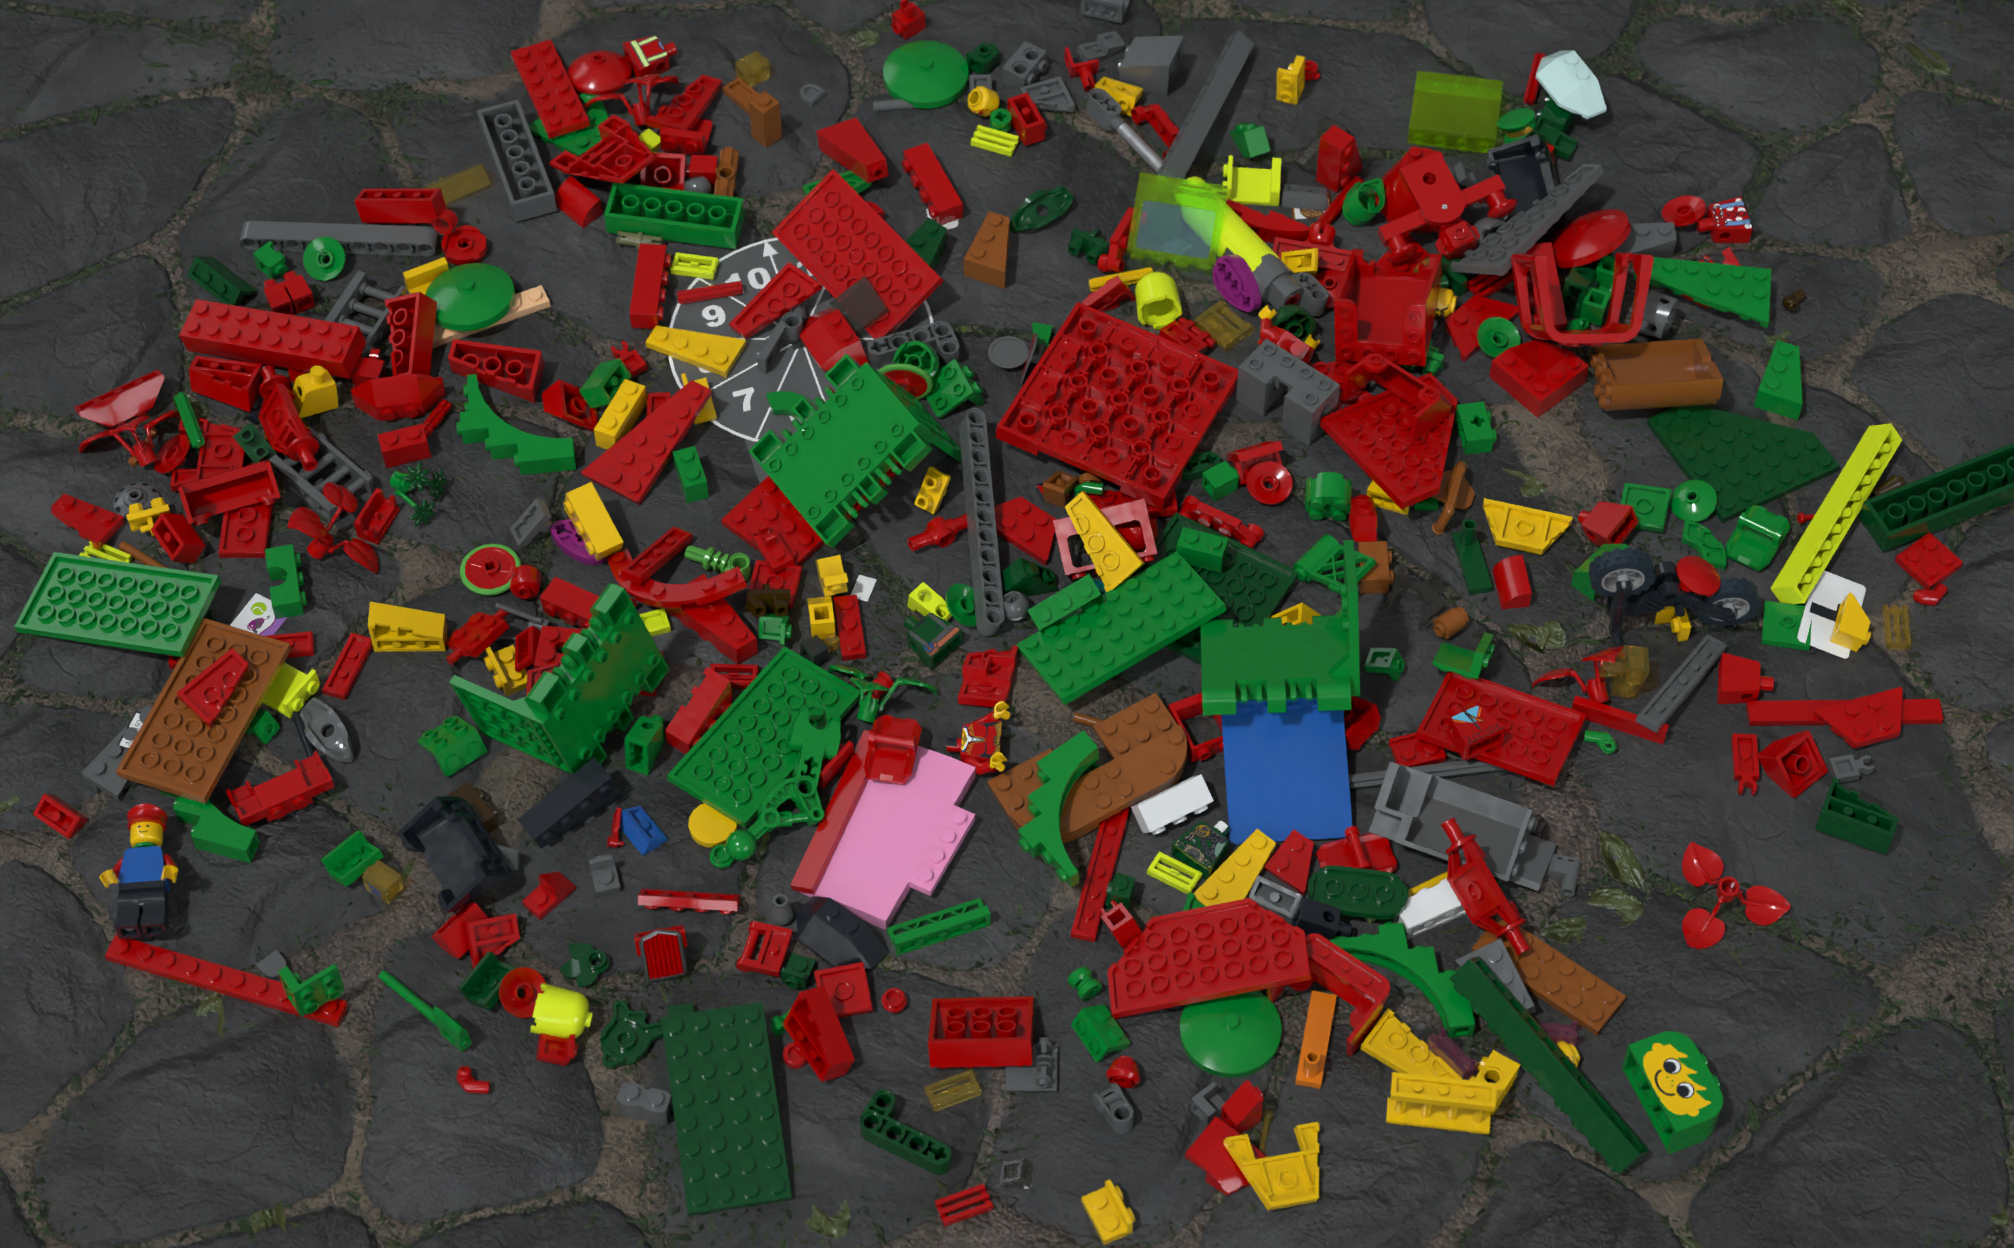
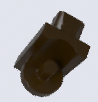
M763 584L762 589L747 590L746 613L751 612L754 617H763L766 612H774L777 617L786 616L789 609L790 589H770L769 584Z

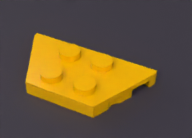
M1485 498L1483 501V509L1495 544L1498 546L1542 555L1572 523L1573 517Z

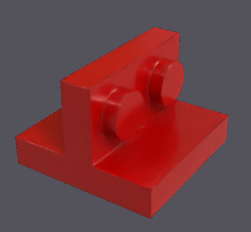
M1266 441L1226 453L1228 462H1233L1234 468L1239 474V485L1246 483L1250 469L1260 462L1273 461L1282 465L1279 451L1283 450L1281 441Z

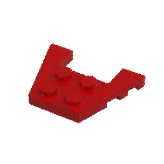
M203 418L197 420L205 444L200 448L197 469H173L170 483L171 491H178V486L245 466L246 452L232 437L241 429L224 424L215 425ZM180 419L179 433L187 435L182 419Z

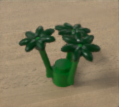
M418 462L415 469L411 466L407 467L410 474L395 471L390 478L391 487L396 489L395 495L400 496L413 507L415 513L409 519L415 520L414 526L416 527L422 522L427 525L429 523L428 517L435 516V511H432L435 503L428 504L427 500L424 499L422 504L418 506L405 492L414 490L416 486L419 492H423L424 484L431 488L429 496L434 495L435 500H437L440 493H445V488L442 485L447 482V479L443 478V470H440L439 473L434 471L433 479L429 480L424 477L430 472V469L422 470V464Z

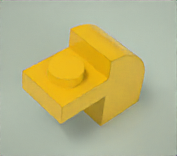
M840 555L815 560L825 597L848 592L846 584L848 582L847 573H844Z

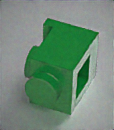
M271 241L253 253L256 267L269 279L277 280L287 273L286 259L281 252L275 251Z

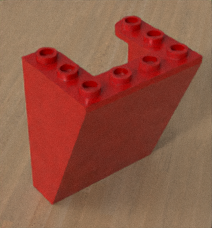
M1353 249L1334 299L1335 360L1359 362L1367 355L1379 354L1394 364L1426 366L1442 280V254H1431L1429 264L1424 266V263H1420L1418 273L1376 270L1375 260L1367 263L1363 258L1364 250Z

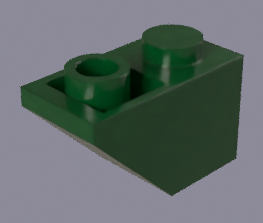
M1023 558L1017 559L1001 572L1006 592L1018 591L1029 597L1052 593L1058 590L1053 570Z

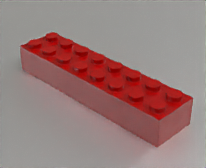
M196 299L179 334L187 351L310 372L313 366H321L331 376L348 379L351 378L367 343L359 326Z

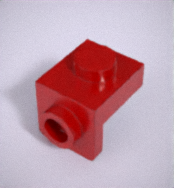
M541 1033L538 1039L536 1060L566 1066L577 1054L578 1044L575 1043V1034H570L567 1039H562Z

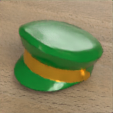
M1517 108L1499 118L1496 125L1505 132L1503 140L1506 144L1525 138L1535 128V111L1528 108Z

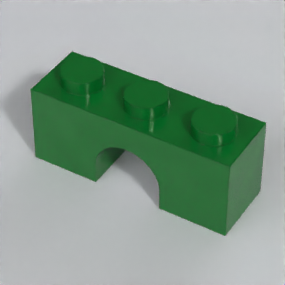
M1606 255L1600 259L1592 287L1589 286L1584 298L1580 318H1586L1589 323L1601 326L1610 305L1615 257Z
M293 544L265 549L270 580H285L281 585L270 587L271 603L275 618L280 619L304 615L303 605H307L305 591H301L300 587L305 585L303 573L298 571V567L302 566L300 553H295Z
M1088 574L1027 611L1039 631L1069 613L1100 597L1101 593Z

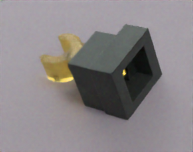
M835 633L828 635L823 641L817 635L810 639L808 638L801 642L800 656L820 667V663L827 660L828 652L839 648L836 642L840 641V638Z

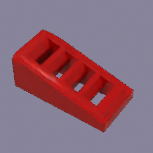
M534 625L515 636V671L517 673L535 662L541 631Z

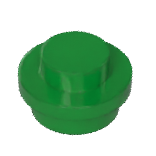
M724 844L715 846L709 855L711 864L716 868H727L734 861L728 855L726 845Z

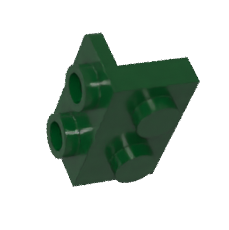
M488 951L459 985V990L469 1004L490 1011L500 999L499 988L502 979L508 972L516 969V967L500 962L493 952Z

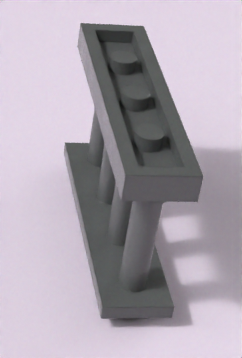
M357 271L324 321L359 326L361 332L368 335L365 339L367 343L360 357L369 358L371 348L377 349L390 329L386 317L389 315L388 308L382 311L359 303V301L366 295L385 301L386 299L407 295L406 288L402 285L395 295L369 286L366 273ZM358 311L379 320L374 327L348 318L352 312Z
M310 427L313 437L318 441V450L325 455L317 461L318 466H316L315 470L297 473L293 470V467L300 461H294L290 458L282 460L276 454L269 461L274 475L330 522L338 506L330 503L323 495V487L326 483H337L348 474L355 480V482L347 487L348 490L354 494L363 487L372 495L375 491L373 486L374 479L368 471L365 470L363 472L331 445L324 434L321 432L317 433ZM331 462L340 468L318 486H312L308 482L311 477ZM339 516L334 522V524L340 520Z

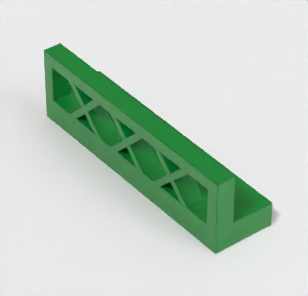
M981 898L888 927L887 933L896 956L989 927L991 926V913L988 906H984ZM978 907V909H974L967 912V910ZM901 931H905V932H903V933L894 935L895 933H898V932H901Z

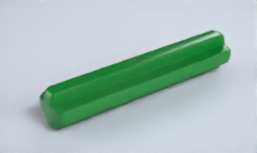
M179 392L178 395L174 396V401L191 446L200 449L205 444L187 394Z

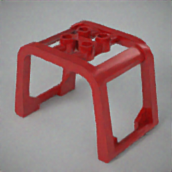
M1523 253L1512 254L1511 265L1521 327L1532 338L1553 340L1559 342V345L1567 347H1580V345L1602 346V343H1622L1631 340L1638 334L1642 326L1654 261L1653 256L1615 253L1607 322L1603 327L1596 330H1556L1553 325L1549 294L1547 256ZM1629 263H1633L1637 280L1630 325L1618 323ZM1530 265H1533L1542 325L1532 324L1526 276Z

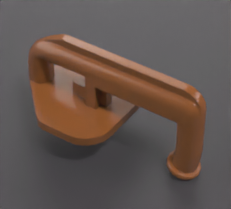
M1459 461L1454 469L1443 472L1439 493L1432 496L1445 503L1439 519L1432 525V531L1437 535L1444 533L1446 525L1454 514L1455 507L1468 509L1473 502L1475 492L1464 477L1467 468L1464 461Z

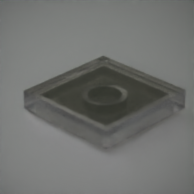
M866 276L862 277L830 302L834 309H839L857 336L889 312V309Z

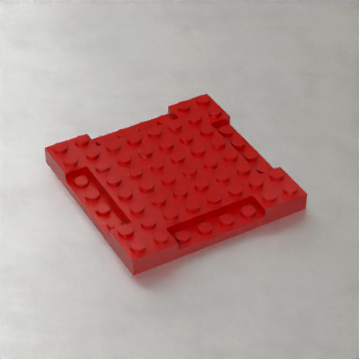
M1077 302L997 425L996 438L1036 456L1041 451L1121 486L1120 492L1138 500L1145 499L1147 504L1162 510L1182 478L1183 470L1218 413L1222 412L1237 387L1238 369Z

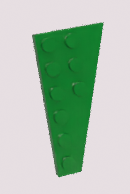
M1653 257L1650 285L1658 288L1662 286L1674 290V294L1680 296L1685 294L1693 297V301L1725 313L1729 311L1741 315V319L1746 321L1752 319L1760 322V326L1768 328L1771 269ZM1634 271V279H1637L1636 273Z

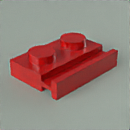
M1416 733L1389 739L1388 745L1391 747L1393 758L1398 764L1416 767L1446 762V754L1443 747L1417 739Z

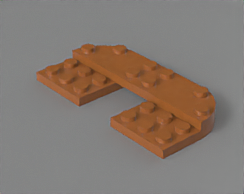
M1156 693L1093 725V731L1113 760L1078 778L1066 798L1061 814L1060 835L1062 843L1073 841L1097 829L1101 821L1138 801L1142 802L1174 786L1182 776L1187 760L1186 736L1181 725H1177ZM1051 748L987 781L988 787L1017 830L1034 819L1027 810V796L1042 786L1036 777V762L1053 751Z

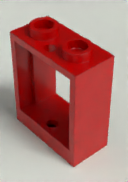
M1202 693L1168 704V712L1177 725H1181L1185 733L1187 755L1191 763L1198 760H1206L1220 752L1224 753L1223 736L1194 746L1181 722L1203 714ZM1212 715L1222 733L1221 715Z

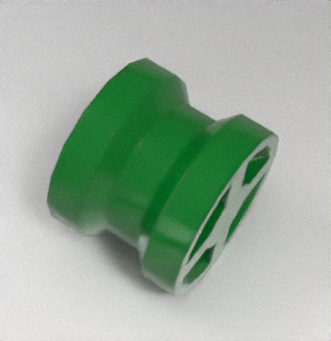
M1006 109L994 110L990 114V128L1010 133L1011 113Z

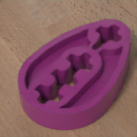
M1230 254L1217 259L1213 267V281L1218 292L1231 305L1246 312L1258 310L1261 306L1260 291L1246 261L1237 254Z
M571 519L556 521L552 524V539L566 555L586 565H598L607 561L606 557L596 561L593 555H589L585 542L582 540L581 535L577 533Z

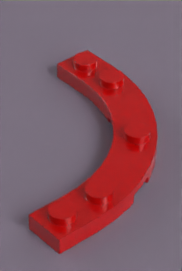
M628 548L606 557L618 585L625 588L626 592L634 596L637 601L655 607L681 608L682 604L694 602L697 605H702L748 587L739 566L715 577L695 583L666 584L648 578L640 585L621 577V570L633 561Z

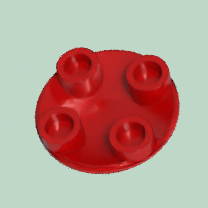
M1685 556L1677 563L1676 571L1681 581L1679 586L1683 591H1692L1707 597H1712L1717 592L1721 583L1720 576L1714 566L1708 561L1697 556Z

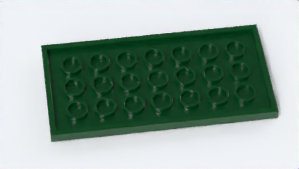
M756 1002L661 1017L688 1216L792 1200L763 1003Z

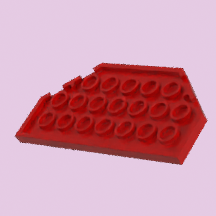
M1250 898L1152 917L1145 925L1146 929L1139 937H1135L1123 951L1124 955L1116 964L1113 963L1107 970L1111 1014L1114 1019L1312 980L1305 932L1297 926L1294 927L1285 922L1284 918L1274 912L1262 908Z

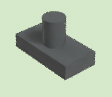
M536 498L510 528L518 546L526 547L538 532L548 533L551 531V514L543 499Z

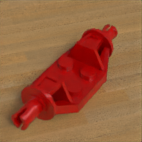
M265 366L260 371L264 381L261 383L259 391L264 400L258 418L272 449L288 455L291 460L301 461L305 471H313L318 466V462L314 457L319 449L318 441L313 437L311 429L303 424L293 403L295 394L291 390L290 380L286 376L277 375L273 366Z
M1455 817L1445 821L1440 826L1452 843L1445 850L1446 855H1448L1447 881L1472 924L1493 933L1496 939L1502 936L1507 937L1516 956L1526 952L1531 947L1520 931L1521 925L1526 920L1525 918L1521 919L1512 900L1507 901L1483 860L1487 856L1475 841L1477 836L1475 834L1464 836ZM1461 849L1464 851L1467 862L1460 866L1459 850ZM1498 914L1508 925L1502 927L1492 920L1491 917Z

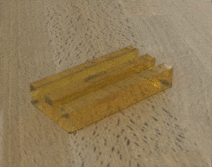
M1883 605L1882 617L1886 649L1910 650L1911 637L1907 605H1902V608H1898V605H1893L1892 608L1888 607V605ZM1889 614H1893L1896 643H1892ZM1899 614H1901L1904 643H1901Z
M972 1069L924 1087L933 1112L981 1095L980 1086ZM968 1079L971 1080L970 1082H967L965 1084L948 1088V1090L933 1095V1092H936L938 1090L947 1088L949 1086L955 1085Z

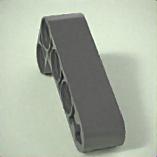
M938 321L873 339L867 345L868 362L876 369L893 364L896 350L903 343L910 341H922L931 345L937 352L942 366H946L954 359L960 360L958 340L952 326L945 321Z

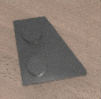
M1061 76L1020 87V94L1027 92L1031 100L1036 104L1037 109L1065 112L1075 111V104Z

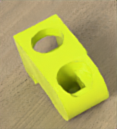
M924 582L909 594L907 607L915 612L917 610L924 617L928 613H933L946 621L952 617L947 608L946 601Z

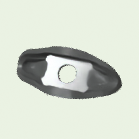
M312 698L300 711V716L305 725L304 732L306 737L317 749L332 759L344 763L353 762L352 743L344 722L331 707L316 698ZM333 725V734L329 737H324L323 731L325 727Z

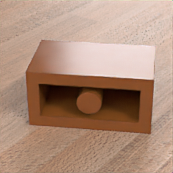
M1387 541L1358 542L1357 552L1370 556L1376 561V565L1359 580L1360 594L1388 593L1389 584H1393V570H1389V565L1392 564V551L1387 550ZM1357 563V566L1362 567L1365 563Z

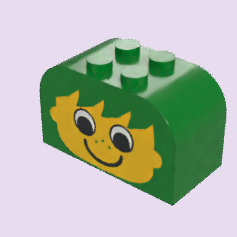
M1674 1031L1662 1032L1628 1045L1622 1070L1668 1155L1707 1140L1715 1128L1722 1108L1723 1096L1718 1078L1712 1075L1708 1069L1705 1055L1699 1053L1696 1045L1690 1038Z

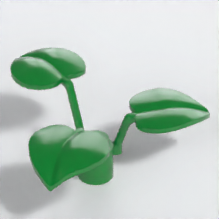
M830 665L827 671L839 670L855 676L851 677L850 680L860 688V707L857 719L874 723L878 711H883L884 705L898 685L912 684L924 686L936 697L938 694L937 689L932 685L913 678L898 677L889 690L881 684L866 681L865 677L869 678V675L856 668ZM873 690L888 691L880 704H878L879 699L872 697ZM868 691V695H865L864 698V692Z

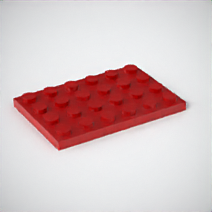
M1449 671L1416 732V738L1459 753L1447 732L1451 717L1448 711L1455 704H1460L1464 710L1476 705L1480 706L1504 725L1505 734L1502 745L1472 758L1554 786L1585 723L1587 714L1480 677L1478 679H1468L1461 676V674Z

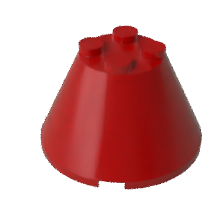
M1415 146L1411 147L1381 177L1384 184L1385 203L1380 211L1386 217L1388 223L1419 210L1399 174V169L1438 151ZM1431 176L1423 178L1424 183L1428 185L1435 183V179ZM1454 177V179H1455L1457 185L1459 186V188H1460V190H1461V187H1460L1459 183L1457 182L1456 178ZM1375 192V204L1377 207L1379 204V197ZM1425 225L1411 232L1429 233L1434 231L1428 225Z

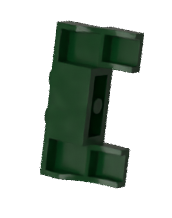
M1548 94L1544 102V109L1540 108L1537 113L1536 126L1531 131L1530 136L1538 134L1547 144L1555 146L1553 155L1569 160L1577 147L1578 140L1566 135L1565 131L1576 113L1559 107Z

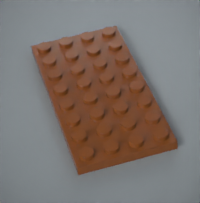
M203 618L185 656L181 657L119 764L116 770L117 776L206 804L290 653V644ZM233 648L249 663V669L211 728H209L177 697V692Z

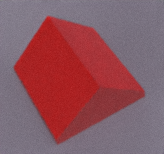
M652 152L655 160L641 170V185L684 191V184L687 180L686 154Z

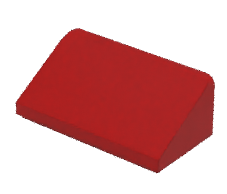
M44 793L32 814L68 839H71L89 819L57 796Z

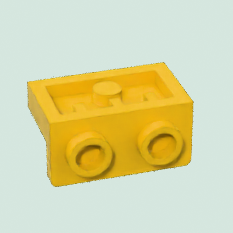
M1297 55L1294 63H1290L1288 70L1278 68L1277 100L1297 105L1305 85V57Z
M1102 77L1095 85V88L1104 89L1121 106V114L1131 116V109L1135 107L1136 102L1142 97L1144 89L1107 77Z
M514 645L494 653L490 647L485 649L487 657L484 658V662L488 671L493 670L495 674L493 679L498 689L502 688L505 695L509 696L527 688L526 668L519 673L515 671Z
M1110 1179L1105 1181L1104 1188L1081 1197V1202L1104 1245L1131 1234L1133 1222H1135L1131 1209L1129 1207L1125 1208L1122 1202L1123 1195L1117 1185L1114 1186Z

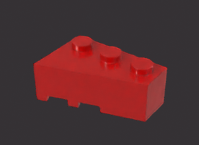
M1333 125L1320 137L1316 181L1337 194L1363 166L1355 137Z
M196 355L189 367L191 391L250 412L260 395L259 388L264 381L260 373L262 371V364Z
M706 667L703 672L706 677L699 688L696 686L692 688L691 693L693 697L687 706L681 705L665 730L667 744L684 754L689 752L733 703L730 680L709 667Z
M825 986L801 991L784 1020L783 1026L821 1082L845 1076L855 1059Z

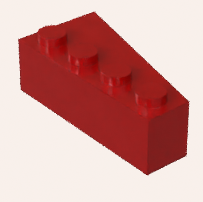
M421 292L386 299L385 307L389 311V315L386 316L387 324L391 328L389 343L393 346V352L391 353L393 376L409 374L430 375L437 302Z

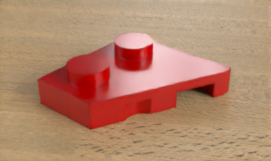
M516 913L465 922L473 969L488 951L493 952L497 956L503 952L504 948L512 945L520 938Z

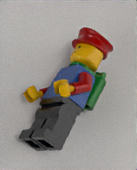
M143 803L131 808L127 814V820L129 821L127 828L130 831V845L133 848L126 849L124 857L119 859L113 869L107 870L99 876L105 888H108L110 884L118 883L119 886L118 911L114 925L119 939L142 937V931H144L146 937L169 935V879L172 880V883H176L179 868L171 856L165 854V851L161 848L163 832L166 831V823L168 821L167 814L156 805ZM161 926L159 929H152L150 927ZM126 928H135L134 931H127V930H125V929H126Z

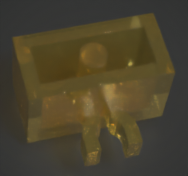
M1624 645L1615 663L1603 661V666L1599 667L1600 677H1611L1612 695H1619L1625 698L1636 697L1650 672L1648 648Z

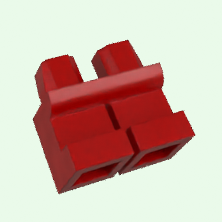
M294 271L285 273L283 276L284 281L277 284L275 279L264 282V293L272 312L295 315L293 307L297 314L316 307L313 294L302 275L298 276Z

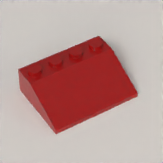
M1034 996L934 998L932 1000L928 1037L930 1068L1023 1067L1032 1065Z

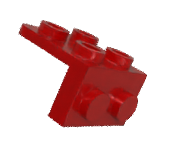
M699 119L691 131L661 127L660 141L662 151L705 155L713 128L712 121Z

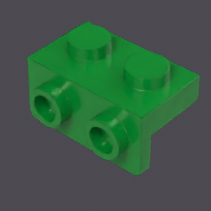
M357 830L324 856L321 862L332 879L347 887L349 884L354 883L368 869L374 867L384 856L380 849L367 842L363 833Z
M1105 1004L1082 1008L1071 1023V1026L1096 1063L1101 1062L1107 1053L1125 1050L1130 1044V1041Z

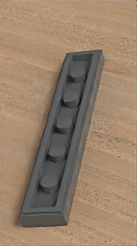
M1706 634L1637 715L1636 722L1657 733L1720 659L1722 653H1725L1728 645Z

